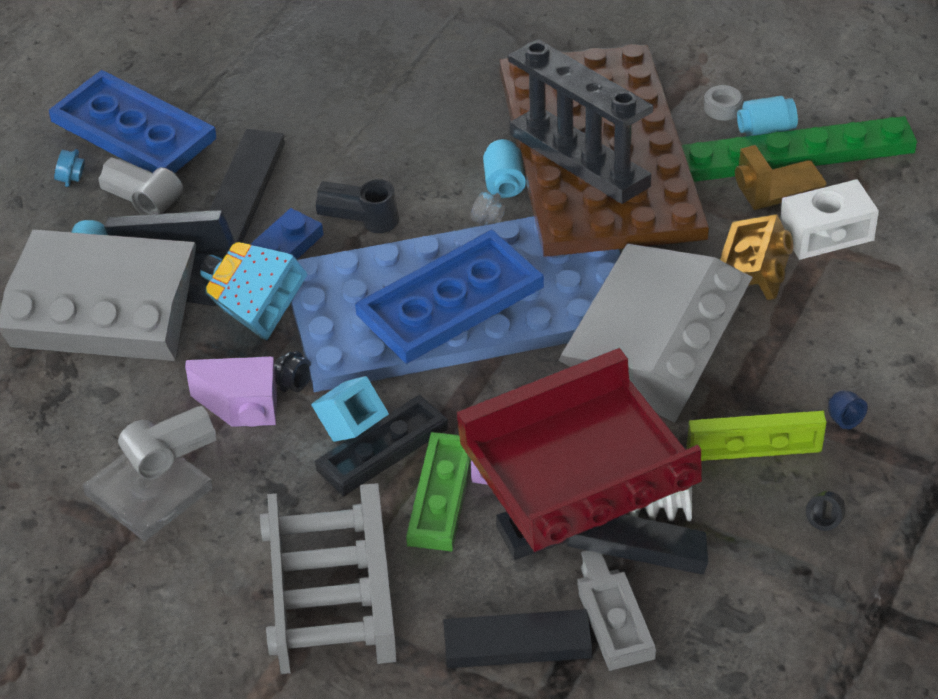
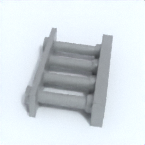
M378 483L360 485L362 504H353V509L281 517L277 493L267 494L268 513L260 514L262 541H270L275 626H267L266 633L269 656L278 655L281 674L290 673L289 649L365 641L366 646L376 645L377 664L397 662ZM355 528V532L364 531L365 540L356 541V546L283 553L282 535ZM356 564H358L359 569L368 568L369 577L359 578L360 583L285 591L284 572ZM356 602H362V607L372 606L373 616H363L362 622L288 629L286 610Z

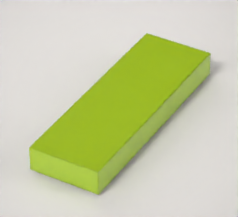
M824 411L689 420L687 449L698 445L701 448V461L822 452L826 419Z

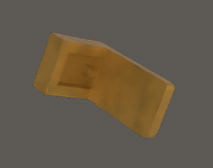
M756 145L740 149L739 166L735 169V177L738 187L753 210L782 203V198L824 188L827 185L812 161L808 160L772 170Z

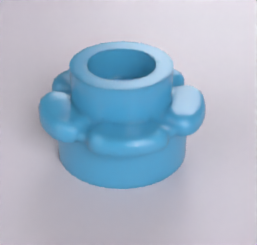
M62 149L60 152L54 180L65 182V187H69L71 181L79 182L81 179L85 159L79 158V150L75 149L71 152Z

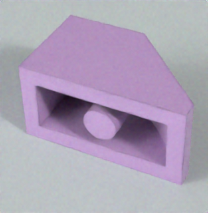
M273 357L186 360L185 367L190 396L230 426L255 427L276 425L277 384L275 381L276 373Z

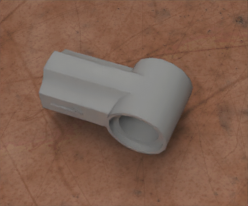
M113 157L104 163L102 173L98 178L101 189L131 201L134 208L141 215L162 214L183 194V185L172 171L161 167L152 173Z
M197 406L155 425L149 420L135 421L121 432L118 444L138 475L143 479L152 480L165 474L172 467L175 458L216 441V432L207 411L203 406Z

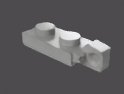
M587 550L582 551L583 565H581V571L584 578L577 579L578 594L584 609H587L589 622L608 670L612 671L654 660L656 656L655 644L625 572L620 573L618 569L609 571L601 553Z

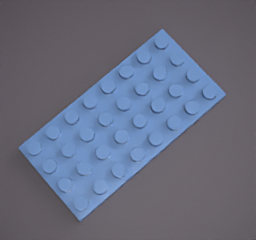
M532 216L297 260L308 275L291 301V307L304 357L311 362L309 371L313 391L319 392L334 389L344 381L367 376L371 382L566 344L570 341L621 255L619 249L543 257L535 219ZM491 229L544 275V288L408 364H405L356 315V302Z

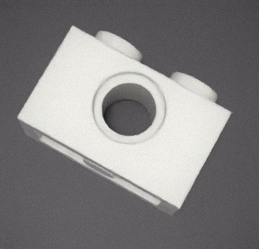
M858 179L782 198L780 221L784 229L791 233L793 251L798 259L801 260L874 241L879 210Z

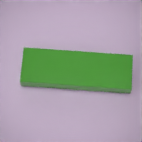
M431 432L406 535L407 546L453 551L471 469V459L461 446L459 435Z

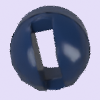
M843 390L836 392L829 399V415L843 429L856 427L867 414L868 406L866 401L852 391Z

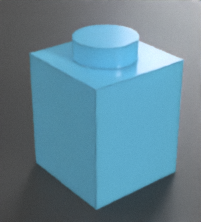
M367 376L344 381L311 404L333 442L355 438L389 415Z

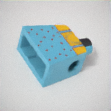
M240 242L231 246L224 259L214 255L207 256L200 268L201 276L209 280L206 286V293L223 311L266 341L308 275L291 254Z

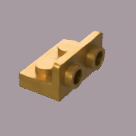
M777 214L732 222L720 260L753 277L749 285L759 284L767 300L776 299L780 284L785 279V267L789 254L793 252L792 235L788 230L784 229Z

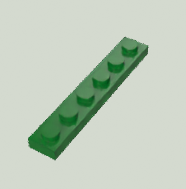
M906 116L697 142L684 144L682 148L693 181L698 182L735 177V169L739 166L740 149L756 145L773 170L808 160L812 161L815 166L911 154L916 151L917 140Z

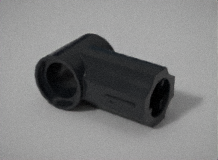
M374 179L364 183L362 186L322 181L317 190L315 204L317 215L363 221L365 228L373 233L389 232L399 222L395 191L389 181Z

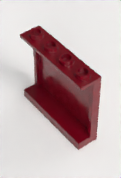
M620 348L457 412L461 446L534 552L550 545L559 544L569 537L593 527L604 525L614 518L633 510L644 508L652 502L676 492L687 490L691 486L702 482L701 448L698 445L689 449H685L630 381L628 358Z

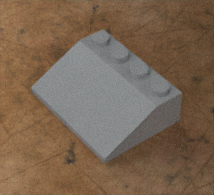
M33 229L5 287L0 309V333L9 346L15 348L175 361L196 244L195 242Z
M627 244L558 361L572 367L620 348L628 358L630 381L657 414L675 423L753 277L715 257Z

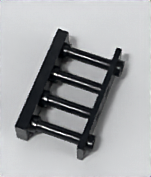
M539 39L508 54V62L529 73L530 111L510 121L511 136L621 204L651 187V173L631 161V127L635 122L653 113L652 104ZM545 84L557 90V116L546 110ZM573 100L586 107L585 133L573 127ZM602 117L615 124L614 151L602 144Z

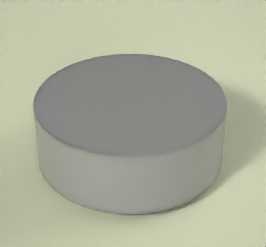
M718 85L710 88L705 93L704 111L713 119L722 121L732 120L737 117L738 110L742 109L743 96L734 87Z

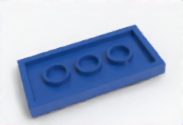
M100 70L49 109L51 122L111 154L152 173L161 167L173 173L177 172L217 139L214 126L103 70Z
M491 229L356 302V315L405 364H408L544 288V275Z

